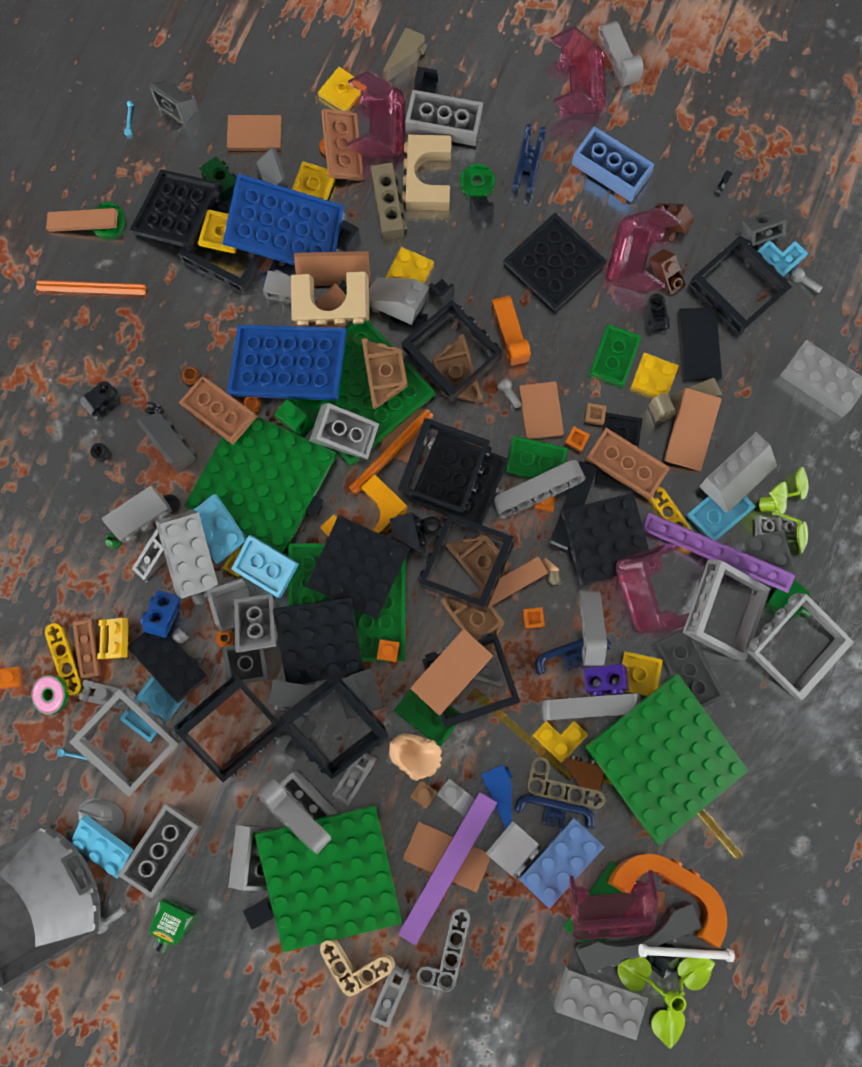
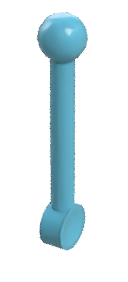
M129 100L127 102V126L124 130L126 136H131L132 134L130 123L134 102Z
M64 749L57 750L59 757L65 755L88 760L80 754L66 752Z

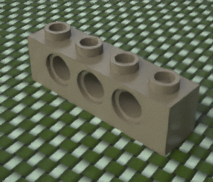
M392 162L372 165L371 174L383 240L404 237V230H407L406 219H402L401 213H404L403 202H399L398 197H401L400 185L396 186L395 180H398L397 169H393ZM385 183L390 184L389 186H383ZM389 199H390V200H393V201L390 202V203L385 202L386 200H389ZM390 216H395L396 218H395V219H389L388 217H390Z

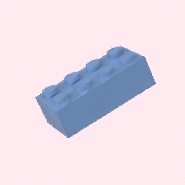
M595 126L575 151L572 160L573 166L630 202L634 200L647 182L655 166L654 163Z
M571 817L563 826V829H560L541 850L538 857L527 866L526 871L520 877L518 876V879L550 909L600 853L604 846L577 820Z

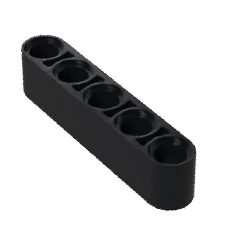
M582 461L579 462L585 475V480L569 489L562 510L585 504L598 467ZM560 512L548 546L567 553L569 542Z

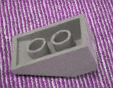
M377 277L369 289V306L412 325L426 303L430 286L415 279Z
M326 403L320 407L309 441L367 460L379 423Z
M273 594L234 599L236 653L276 646L277 631L273 609L278 608Z
M512 822L486 854L511 876L516 878L526 871V865L530 860L534 861L538 857L541 846L515 822Z

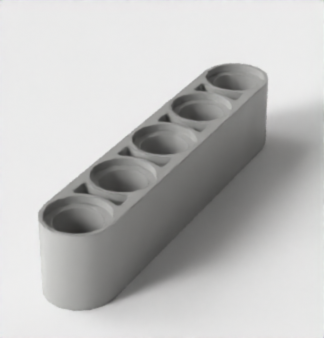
M571 460L498 494L493 498V503L499 517L507 518L582 483L585 480V475L578 461Z
M639 693L544 700L542 701L544 721L623 716L640 702Z

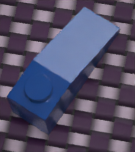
M502 764L481 774V777L491 798L497 801L495 807L507 829L511 824L512 783L510 779L513 776L508 766L504 768Z

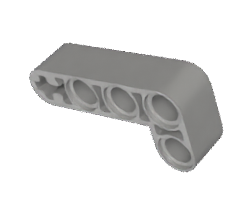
M613 21L599 26L600 40L621 87L639 82L643 72L642 58L640 55H632L619 23Z
M580 590L579 605L584 640L583 666H604L607 638L600 590Z
M274 779L269 781L257 793L262 803L315 854H318L332 839L318 823L286 794L285 790Z
M457 907L451 914L440 966L425 963L419 967L417 979L421 985L441 991H451L455 987L470 923V914L466 908ZM463 912L466 919H462L461 928H458V918L455 916ZM459 933L462 939L458 943H453L450 940L451 935ZM454 954L457 960L455 963L449 964L445 960L446 956ZM423 970H429L432 973V977L425 980L420 974ZM449 975L452 978V982L444 985L441 982V977Z

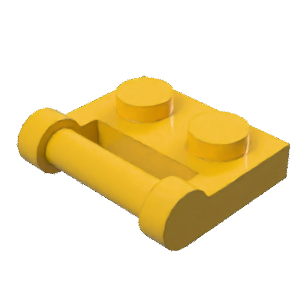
M129 618L98 620L100 648L99 653H97V659L127 658ZM108 627H109V645H108Z

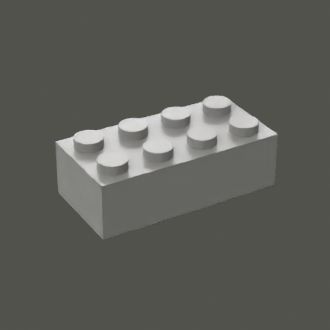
M412 90L405 121L406 133L412 135L451 136V142L476 146L483 113V102Z
M805 340L780 374V377L842 418L850 412L862 394V376L808 340Z
M190 510L156 520V526L176 595L182 599L218 587L199 513L195 510Z
M165 804L118 876L150 898L156 897L203 825L172 804Z
M565 966L553 1007L556 1012L637 1040L648 997L644 993L630 990L627 987Z

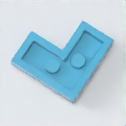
M771 241L766 242L757 251L763 255L769 264L776 268L782 277L788 274L808 255L796 241L784 252L778 249Z

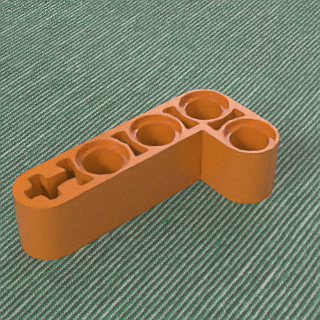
M510 295L491 299L492 309L510 366L529 362L531 355L530 346L527 339L523 338Z

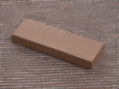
M93 619L72 622L80 679L84 680L101 676L99 659H97L98 649Z

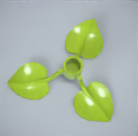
M800 467L797 472V490L788 494L787 483L780 482L769 492L772 497H761L759 502L761 512H772V515H777L797 523L798 555L802 554L808 542L807 523L784 513L787 508V497L800 495V499H804L808 493V477L804 467Z
M639 956L635 959L630 960L627 958L621 961L622 963L617 966V973L625 987L633 991H641L645 983L648 982L665 997V1002L668 1005L667 1010L661 1009L654 1014L651 1020V1028L654 1034L671 1049L679 1040L685 1026L683 1011L686 1008V1000L683 998L685 995L683 983L690 990L702 989L708 983L715 963L706 958L685 957L677 966V973L682 977L679 980V992L670 990L666 993L648 978L652 973L650 962L646 958Z

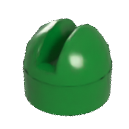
M109 533L105 538V542L110 548L115 549L122 544V541L113 533ZM110 538H115V539H117V542L111 541V540H109V539H110Z

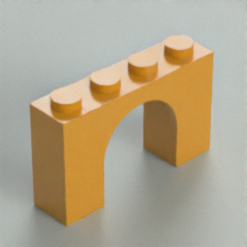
M374 474L361 488L380 510V519L372 530L383 535L384 533L388 534L392 530L390 519L407 514L408 508ZM334 514L320 527L327 537H329L337 519Z

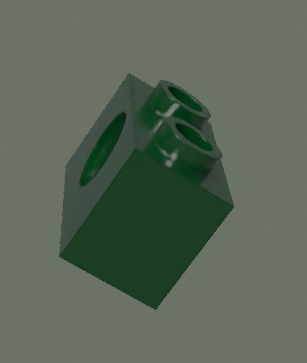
M215 156L199 167L203 179L220 182L223 186L218 196L223 203L232 197L237 176L228 171L229 167L224 160L220 161Z

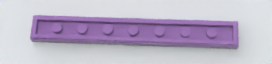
M648 513L643 525L644 532L707 559L721 560L744 574L784 592H789L796 576L792 572L652 513Z
M479 792L400 929L399 936L414 945L417 944L495 808L497 801Z

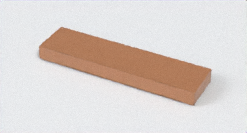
M115 208L48 212L46 230L55 232L117 228L118 211Z
M539 556L500 578L488 608L548 574ZM484 588L473 593L471 596L480 599Z

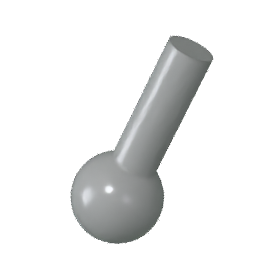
M795 268L791 271L790 278L792 281L802 282L817 293L821 291L822 286L805 276L803 269Z
M501 378L497 382L498 390L506 393L514 407L519 408L522 404L511 389V381L508 378Z
M206 591L194 594L191 597L196 605H203L208 598Z
M121 906L105 918L101 917L100 928L97 934L106 932L109 924L127 913L126 908Z

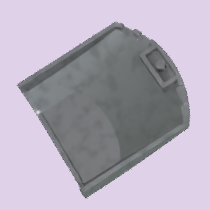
M43 824L35 826L0 846V989L3 991L99 932L100 898L88 864L68 839Z

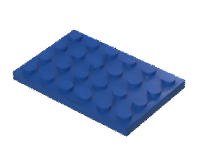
M238 173L222 244L295 265L294 253L336 251L344 205Z
M238 325L227 394L232 397L338 401L347 335L346 328Z

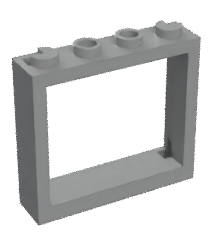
M708 560L683 634L732 659L746 661L749 654L746 649L755 636L770 588L721 560ZM724 573L753 589L733 647L704 633Z
M797 592L791 595L788 603L775 613L774 619L764 625L762 632L750 641L746 651L791 696L803 700L854 642L807 594ZM802 605L835 639L801 678L792 685L759 652Z
M123 686L69 743L129 797L176 748L182 739L176 734L175 729H170L165 725L166 722L161 716L154 715L150 711L151 708L146 702H140L135 697L134 691H130ZM119 699L123 700L170 744L135 782L84 737Z

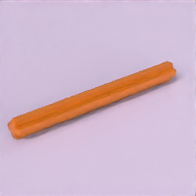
M38 280L36 283V288L39 291L146 294L145 284L58 280Z
M425 409L350 485V490L354 494H358L362 490L361 487L374 474L377 475L420 431L424 418H433L432 412Z

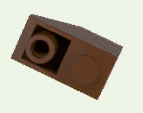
M658 203L649 215L652 221L675 233H686L695 220L685 204Z
M663 249L649 258L654 275L670 295L686 286L676 254Z
M571 755L570 759L565 758L566 766L580 787L602 791L605 773L595 760H590V763L582 762V758Z

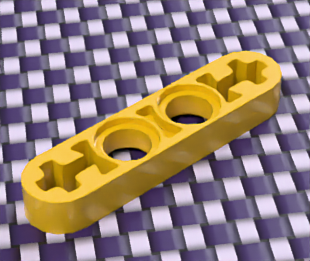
M658 487L655 492L657 494L661 493L660 500L662 503L665 500L667 503L659 507L660 500L658 498L654 499L652 496L649 502L661 518L673 523H681L683 527L692 530L667 492L662 487ZM670 507L673 510L672 516H665L663 508ZM680 547V548H681L683 551H685V552H688V553L691 552V551H689V550H686V549Z
M56 623L49 624L45 628V637L58 675L66 682V689L69 695H79L84 686H82L83 682L80 679L79 670L65 629ZM53 628L59 630V632L56 633L57 638L60 640L63 639V641L56 642V637L51 635V633L53 632ZM60 645H64L66 648V652L62 656L56 653V649ZM66 663L72 665V671L68 674L62 671L63 665ZM72 677V682L78 684V686L75 687V691L69 690V687L72 686L71 680H66L65 678Z

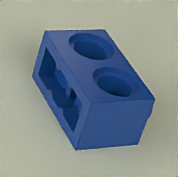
M157 590L155 596L150 598L147 612L142 614L141 623L143 625V632L166 638L181 607L180 597Z

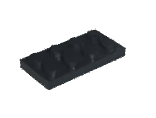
M144 632L128 645V651L177 704L208 679V675L169 634L164 638Z

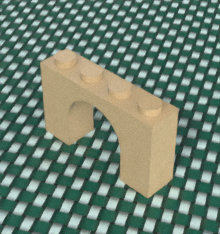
M408 135V142H404V153H407V158H404V169L407 170V175H403V186H406V191L402 193V202L406 203V210L449 211L450 186L425 184L416 177L415 172L421 164L427 161H451V136Z
M346 272L347 294L345 301L339 308L332 311H323L316 306L314 300V278L310 274L291 275L292 321L298 326H309V323H316V325L322 326L327 325V322L344 325L347 321H353V324H363L364 321H369L368 274L366 272Z

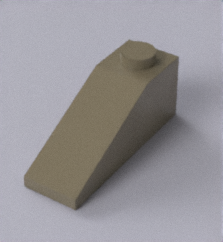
M405 28L383 69V80L385 82H388L416 62L419 56L424 54L427 46L425 44V35Z

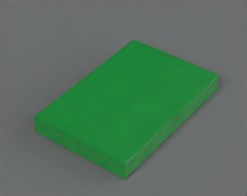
M607 324L588 375L624 387L642 336Z
M513 436L508 455L509 462L504 473L532 479L564 464L569 448Z
M411 689L393 711L427 738L434 740L436 745L440 747L457 726L456 724L444 728L441 716ZM451 705L445 709L448 718L461 714Z

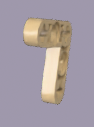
M325 940L320 946V953L342 992L347 996H354L386 977L395 967L393 957L383 954L355 971L337 940ZM328 946L334 947L332 951H327L326 948ZM338 954L339 957L332 961V958ZM337 962L345 964L346 970L344 972L337 970ZM383 962H388L389 966L387 968L383 967L382 969L377 971V968ZM364 970H369L372 972V980H366L364 978ZM349 972L350 975L343 979L342 977H344ZM349 982L355 983L354 988L347 986Z

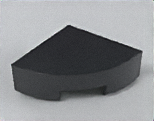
M725 171L715 189V194L721 195L733 174L732 172Z

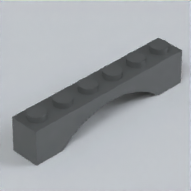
M685 901L668 908L657 926L636 940L625 943H609L593 938L576 945L575 948L583 970L587 974L596 975L603 971L602 968L607 966L615 967L620 965L624 959L629 958L631 960L639 957L640 944H646L650 947H659V945L664 943L672 944L678 941V937L696 934V930L700 929L701 925L693 904Z

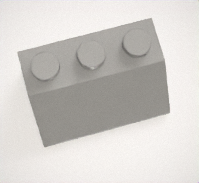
M149 486L101 519L120 541L130 543L136 540L137 535L151 530L156 520L169 517L172 509L162 493Z
M236 825L228 887L242 891H268L255 839V832L276 827Z

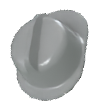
M90 798L82 802L78 808V822H80L84 815H87L112 834L119 831L124 824L123 811L114 803L98 798Z

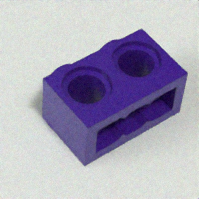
M624 664L584 668L586 692L592 694V697L604 696V693L612 692V695L624 694V691L629 690L627 667ZM619 675L620 682L617 685H613V678ZM596 678L601 679V683L598 687L593 686V682Z

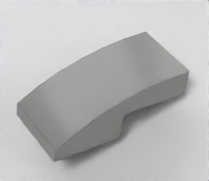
M755 517V536L784 529L787 538H797L796 522L783 517Z

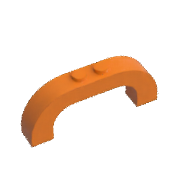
M656 854L631 856L616 866L607 883L623 893H630L636 880L642 874L651 872L694 897L702 910L701 928L698 929L695 936L712 947H721L727 931L726 908L718 892L709 883L699 878V873L691 869H684L682 867L683 864L673 858L669 860Z

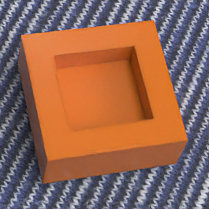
M573 426L565 441V445L582 452L590 434Z
M556 495L535 504L534 510L553 512Z
M543 607L523 609L525 629L545 627Z
M380 639L377 659L396 662L400 642Z
M21 667L0 669V689L22 687Z

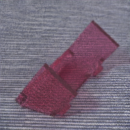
M576 26L551 37V41L561 49V62L569 67L570 92L555 98L554 103L569 114H597L606 111L605 66L602 49Z
M371 70L348 80V84L361 91V103L370 110V134L348 142L347 147L366 158H398L404 155L405 96L402 91Z
M663 207L624 217L618 225L605 276L606 281L614 286L638 292L664 288V283L647 271H644L651 243L658 242L663 238L665 228L679 225L681 221Z
M667 543L623 558L616 564V572L633 626L640 633L671 631L686 625L689 613L678 616L675 612L669 610L660 612L649 577L660 571L662 567L660 556L678 550L676 545Z
M648 870L646 883L636 882L631 892L625 894L590 896L588 889L582 886H575L574 876L569 877V903L574 938L585 940L648 935L654 932L659 897L652 870Z

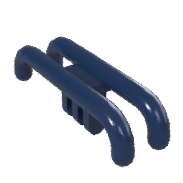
M527 124L525 127L512 185L514 192H517L520 188L523 171L530 172L526 193L532 194L534 191L546 136L545 127H541L539 130L536 149L534 146L529 145L532 125Z
M583 638L541 654L535 662L536 673L538 675L544 674L545 661L562 655L567 671L572 670L570 662H573L575 668L579 667L577 659H580L583 666L581 650L584 645ZM607 638V650H609L612 645Z
M532 794L521 796L515 804V811L518 813L523 812L524 806L527 803L546 806L543 825H547L548 818H552L551 826L555 827L556 819H558V828L563 829L566 811L584 815L586 819L585 826L589 829H593L596 824L594 813L589 808Z

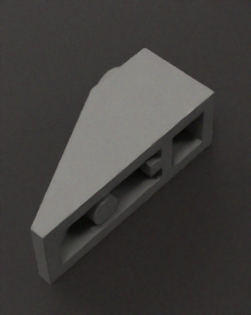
M274 270V272L268 271L263 288L265 298L291 303V277L279 270ZM314 296L315 303L318 301L316 296Z
M158 529L155 530L132 567L144 581L166 561Z
M448 779L437 793L440 798L464 817L475 801V798L451 779ZM491 813L482 831L485 832L496 817L495 814Z

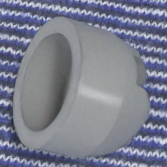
M180 627L172 634L173 640L178 644H182L190 638Z

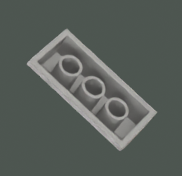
M755 432L715 469L699 487L728 513L777 467L770 444Z

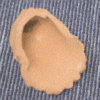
M401 733L390 742L389 755L391 761L399 769L405 771L412 780L418 781L427 776L431 777L436 774L437 768L441 766L439 762L442 760L440 757L442 750L440 746L436 745L434 740H429L419 735Z

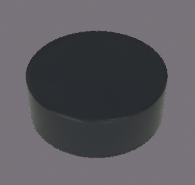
M172 494L164 496V499L172 509L170 514L176 513L181 506L180 500Z

